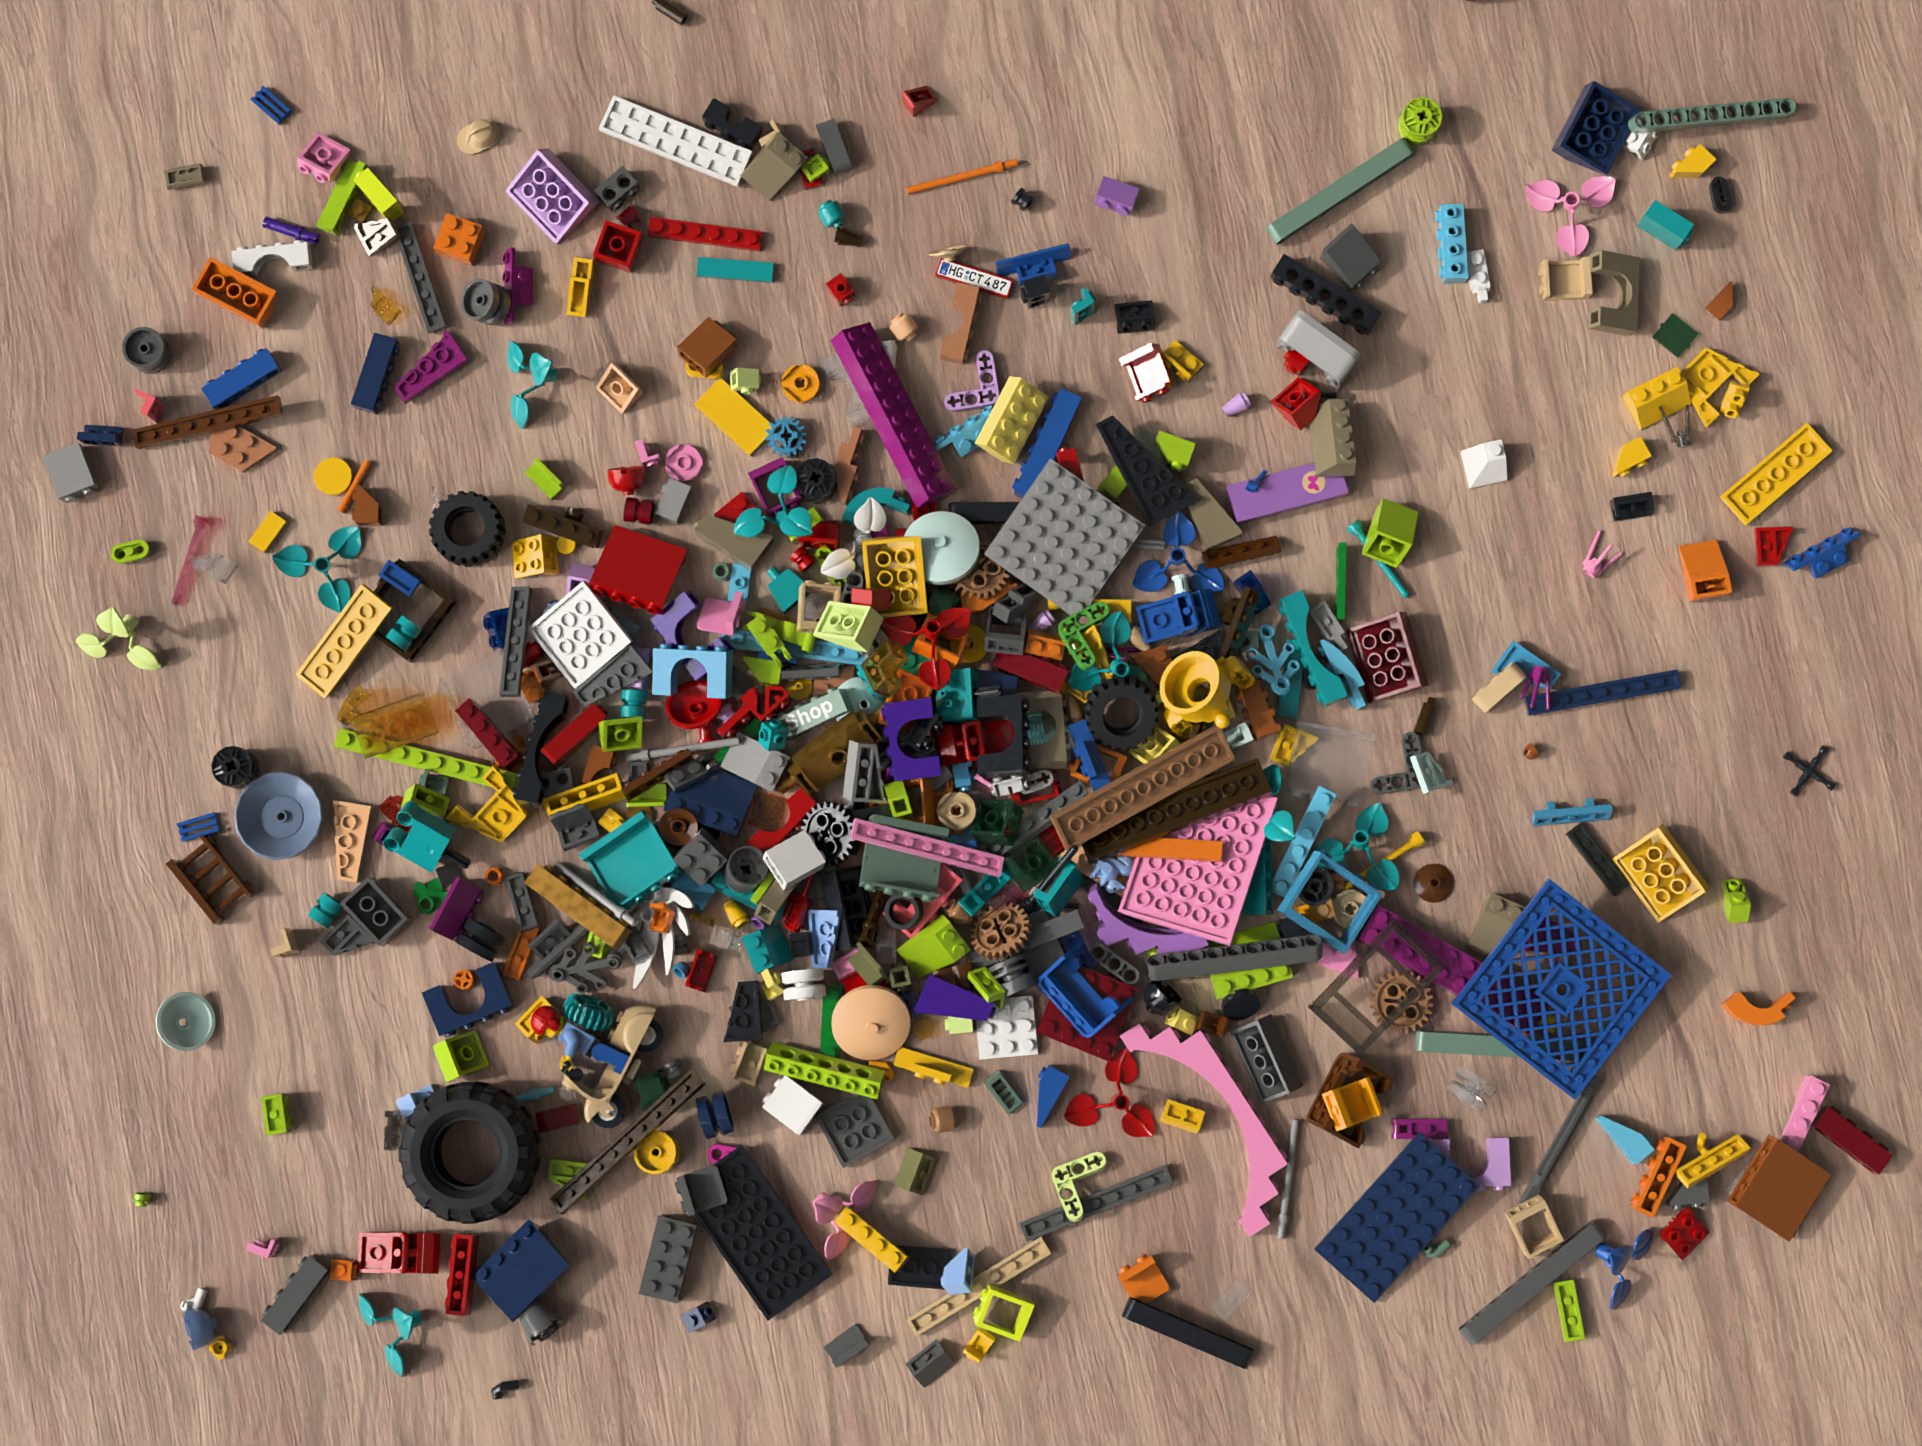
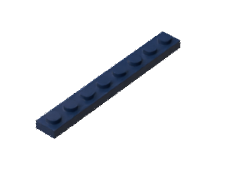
M1677 669L1550 692L1549 710L1546 709V693L1537 694L1533 708L1530 707L1532 695L1525 696L1524 700L1527 715L1532 716L1681 689Z

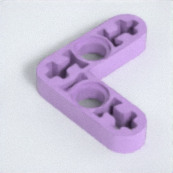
M983 350L976 357L980 389L948 394L944 401L948 411L957 412L995 405L999 397L993 355L989 351ZM982 356H986V358L988 359L990 358V360L987 361L988 368L992 367V369H985L982 371L980 370L984 369L983 361H979L982 359ZM984 374H991L993 381L985 383L982 380ZM989 392H992V395H996L993 401L985 398L983 399L984 403H980V393H982V397H987ZM969 395L977 397L975 404L967 403L966 399ZM960 396H963L965 406H961V402L955 404V407H952L948 402L951 401V398H954L955 401H961Z

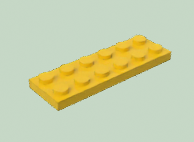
M1805 423L1722 494L1720 498L1746 526L1833 450L1808 423Z
M361 584L295 675L324 699L328 698L388 617L393 607L365 584Z

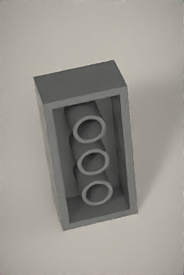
M664 1215L658 1216L639 1294L673 1303L680 1301L699 1224Z

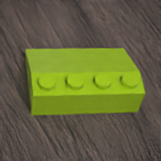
M1275 922L1235 933L1231 945L1281 938ZM1209 940V945L1203 948L1227 945ZM1289 964L1209 974L1217 1000L1226 997L1229 993L1231 995L1234 994L1235 990L1255 989L1293 978V974Z

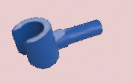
M1264 469L1255 481L1249 479L1245 490L1252 493L1256 492L1259 483L1267 471Z

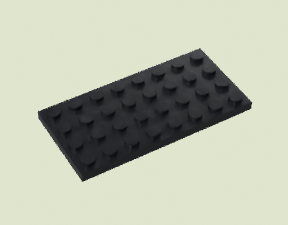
M742 1144L714 1164L719 1169L728 1198L727 1203L700 1211L694 1215L767 1321H769L828 1279L833 1273Z

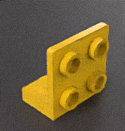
M540 534L512 541L514 576L516 579L538 574L553 576L559 574L555 536Z

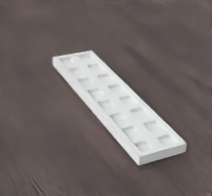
M614 95L599 127V131L736 187L739 186L742 179L740 175L747 168L753 154L751 150Z

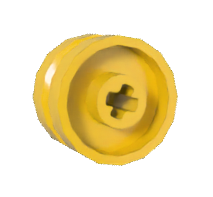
M654 1131L633 1150L637 1166L650 1174L668 1173L677 1166L681 1158V1146L677 1138L665 1131ZM655 1150H659V1155L655 1154Z

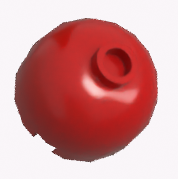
M645 466L608 469L607 477L609 484L614 490L623 492V495H634V491L640 489L645 483Z

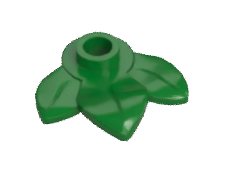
M438 877L429 881L427 885L416 882L413 889V894L418 900L417 907L423 914H431L436 908H440L448 892H443V887ZM426 901H430L431 906L429 908H425L424 906Z

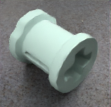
M1188 574L1171 577L1176 589L1174 594L1185 591L1192 593L1189 590Z

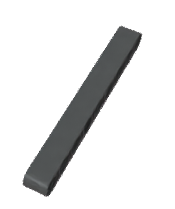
M1306 935L1231 946L1155 954L1147 959L1148 974L1151 980L1161 981L1318 961L1323 957L1322 939L1317 935Z
M1595 1219L1591 1220L1471 1317L1458 1330L1471 1346L1475 1345L1607 1237V1234Z

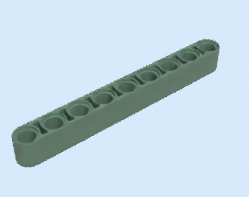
M1790 98L1644 111L1633 116L1628 122V127L1633 133H1646L1781 120L1795 112L1796 104ZM1782 105L1786 108V112L1783 111ZM1764 107L1768 109V114L1764 111ZM1746 109L1750 111V115L1746 113ZM1728 110L1731 111L1733 117L1728 115ZM1710 112L1714 114L1715 119L1710 117ZM1691 114L1696 116V121L1692 119ZM1673 115L1678 118V123L1675 122ZM1655 117L1660 120V124L1655 121ZM1637 119L1641 120L1642 126L1637 123Z
M1405 137L1399 139L1271 223L1266 228V231L1276 245L1282 243L1406 162L1415 154L1414 150Z
M1416 1031L1415 1051L1519 1057L1493 1036ZM1563 1040L1564 1050L1573 1049L1572 1041ZM1558 1041L1549 1042L1550 1052L1559 1050ZM1577 1041V1047H1586V1041ZM1545 1043L1536 1044L1545 1051ZM1585 1051L1578 1052L1579 1059ZM1573 1053L1564 1054L1565 1060L1574 1061ZM1560 1055L1552 1056L1555 1060H1560Z

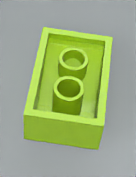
M944 914L940 915L897 949L898 953L918 978L956 962L971 950Z

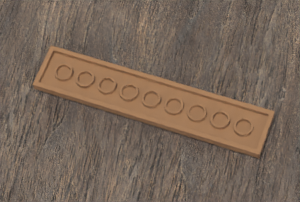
M1214 725L1053 813L1049 817L1065 850L1068 851L1072 845L1078 846L1228 764L1235 760V757L1222 729Z

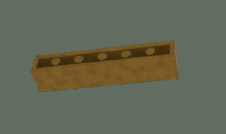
M537 864L524 883L609 946L619 950L632 932L627 928L628 923L619 918L617 920L613 918L612 915L614 913L606 907H603V909L598 907L599 902L589 896L587 899L583 896L584 891L577 886L573 888L569 886L568 883L570 881L562 875L559 877L554 875L555 870L545 864L543 867Z

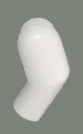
M198 1288L195 1298L187 1301L184 1300L181 1303V1310L200 1309L208 1290Z

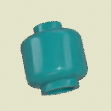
M830 199L819 206L818 217L826 228L834 227L837 229L844 224L843 219L846 216V212L838 201Z

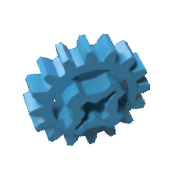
M783 416L782 421L775 418L776 424L771 422L769 424L772 429H766V433L770 435L765 437L766 441H770L767 447L774 448L773 454L778 451L779 457H782L783 453L786 454L787 458H789L790 453L796 456L797 449L799 451L803 450L800 444H806V441L802 439L807 436V433H802L805 427L798 426L799 420L793 422L792 416L789 420H786V417ZM789 425L793 426L797 431L793 432ZM781 426L780 432L773 434L775 429ZM785 429L787 435L791 436L788 439L787 445L785 439L781 438L784 434ZM798 440V443L791 448V443ZM775 442H779L781 445H783V449L778 447L775 444Z

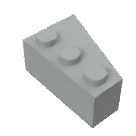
M849 740L843 798L852 802L887 804V799L884 796V783L881 779V767L876 744L869 741Z

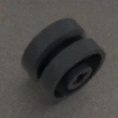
M468 917L464 928L473 935L459 933L455 942L478 956L493 962L497 952L488 946L489 943L496 947H502L506 937L497 933L492 927Z

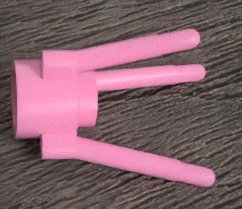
M1600 530L1597 532L1588 555L1582 563L1584 565L1582 570L1592 578L1600 576L1605 569L1623 555L1620 552L1603 565L1601 561L1613 547L1610 544L1598 559L1592 558L1590 560L1601 535Z

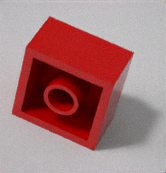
M605 220L593 253L595 261L632 273L644 240L642 232Z

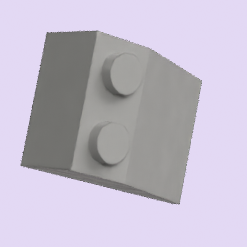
M738 732L736 737L740 738V745L730 746L720 767L772 793L790 757L776 750L767 751L758 741Z

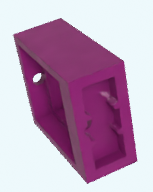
M783 457L748 472L768 517L772 516L775 518L779 511H783L782 504H779L770 509L757 481L787 466ZM797 486L793 491L796 497L785 502L787 509L797 508L803 502Z

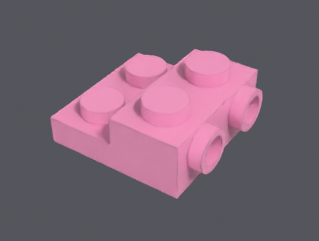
M317 132L297 157V166L302 173L314 175L320 183L327 182L331 184L339 174L340 166L351 154V150Z

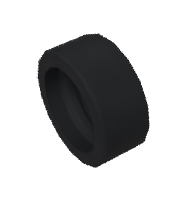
M897 893L888 899L884 912L887 922L893 928L906 930L919 924L922 920L924 909L918 897L908 899L904 898L903 894ZM899 900H908L914 906V917L908 922H900L894 915L893 908Z

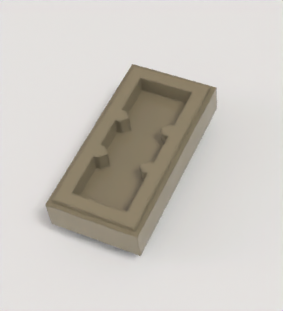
M201 163L164 170L168 190L206 183Z

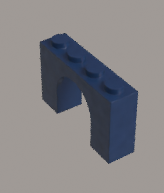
M492 962L476 969L484 988L485 997L482 1006L472 1014L463 1015L454 1010L443 985H438L422 992L439 1036L449 1038L457 1034L456 1030L461 1028L468 1030L475 1026V1022L480 1020L482 1023L493 1019L492 1015L498 1012L500 1015L511 1011L510 1007L515 1006L497 962Z

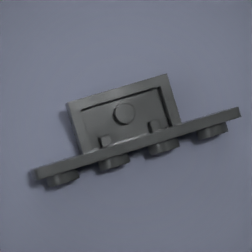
M556 919L528 944L529 948L539 957L526 970L528 976L532 980L541 976L549 965L557 962L568 946H573L577 940L586 936L589 930L578 923L573 929L568 931Z

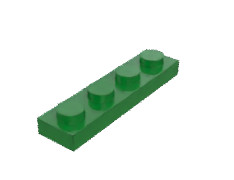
M823 984L826 986L827 996H823L820 1054L840 1059V1046L837 1044L832 1032V1014L836 1004L843 997V985Z

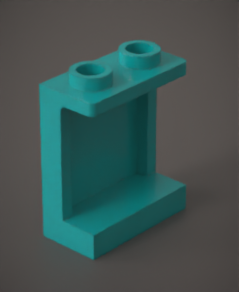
M1072 860L1063 868V872L1047 894L1038 888L1033 893L1041 908L1055 917L1061 914L1084 881L1080 875L1081 871L1076 868L1077 864Z

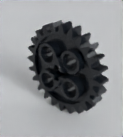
M837 802L818 803L817 806L811 807L812 812L806 813L809 818L803 819L806 826H801V829L813 837L815 846L825 855V865H836L842 863V860H848V855L854 854L851 848H857V845L854 844V841L857 840L850 839L853 826L852 819L855 816L848 815L850 809H844V805H838Z

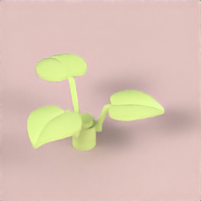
M114 606L100 613L96 618L97 624L103 631L112 633L104 641H100L99 637L92 633L81 634L76 639V643L79 644V647L90 656L102 658L107 653L104 645L115 635L119 637L131 636L129 643L131 651L127 654L131 663L144 670H156L162 667L157 657L147 647L141 645L133 647L136 635L134 630L139 624L138 619L128 614L122 620Z

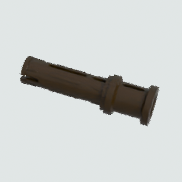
M876 890L867 921L862 924L861 937L857 940V943L860 942L862 946L867 948L874 947V938L879 931L878 921L887 896L882 890ZM877 903H878L879 905H878L876 914H874L876 905H877Z

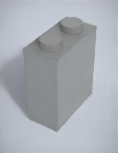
M80 443L43 456L56 494L61 501L70 503L77 500V497L91 495L96 489L100 488L85 447Z

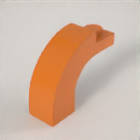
M1735 992L1720 1005L1737 1021L1748 1025H1768L1785 1018L1786 1016L1781 1010L1786 1011L1793 1005L1792 1001L1796 998L1791 992H1786L1768 1007L1758 1008L1750 1004L1741 992Z

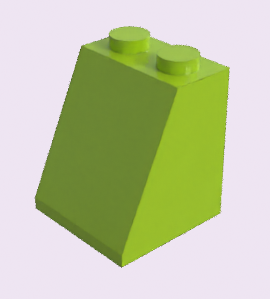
M1383 498L1375 510L1361 554L1397 568L1413 544L1418 511Z

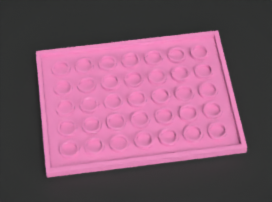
M1267 796L1160 837L1223 841L1222 862L1136 857L1118 913L1231 946L1266 839L1264 827L1270 822L1269 818L1273 817L1278 798Z

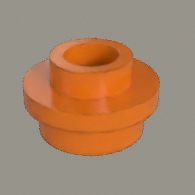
M491 867L485 873V880L491 886H498L504 881V872L498 867ZM497 873L498 879L493 880L492 874Z

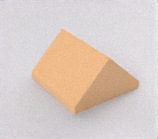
M614 361L609 365L596 386V389L621 414L625 413L643 395L641 388Z

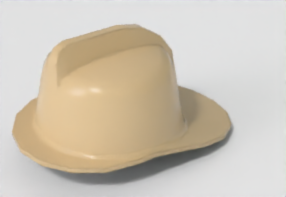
M479 119L460 130L456 140L457 146L465 154H476L497 144L500 140L501 132L499 126L494 121Z

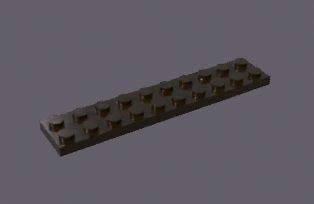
M1257 758L1189 784L1082 843V847L1088 863L1092 864L1272 795V790Z

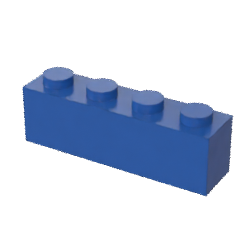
M267 348L256 351L253 354L254 356L248 360H241L237 364L238 366L232 370H225L219 378L205 383V386L201 389L215 410L228 406L282 372V369Z

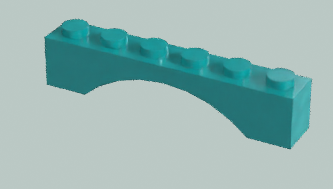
M1301 590L1281 598L1278 610L1281 616H1285L1287 621L1285 623L1286 629L1289 634L1292 633L1295 639L1293 640V645L1296 651L1301 653L1302 657L1300 660L1304 669L1307 668L1310 674L1308 675L1309 682L1317 690V693H1315L1319 704L1322 703L1325 708L1345 700L1348 695L1340 677L1323 667L1310 648L1306 632L1307 615L1310 607Z

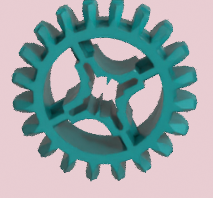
M580 993L568 995L563 1006L564 1016L569 1021H573L574 1024L586 1027L587 1029L608 1030L615 1020L616 1011L613 1006L592 995Z

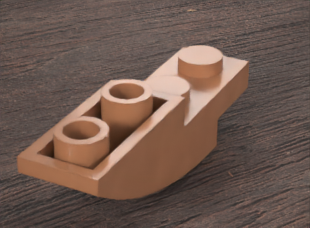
M854 426L849 444L841 442L837 458V485L842 505L847 506L848 501L852 500L854 491H852L853 484H857L860 477L857 466L852 465V463L856 464L859 455L856 451L858 445H862L865 435L862 434V428Z

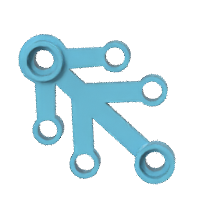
M1264 624L1258 631V637L1264 641L1268 658L1258 653L1255 648L1248 649L1246 658L1249 661L1256 660L1273 672L1272 676L1263 671L1260 665H1255L1251 670L1254 678H1262L1271 684V688L1276 694L1285 695L1291 688L1289 680L1298 671L1300 664L1296 660H1291L1283 676L1280 668L1288 656L1293 654L1295 647L1291 643H1286L1277 659L1272 643L1275 630L1271 625Z

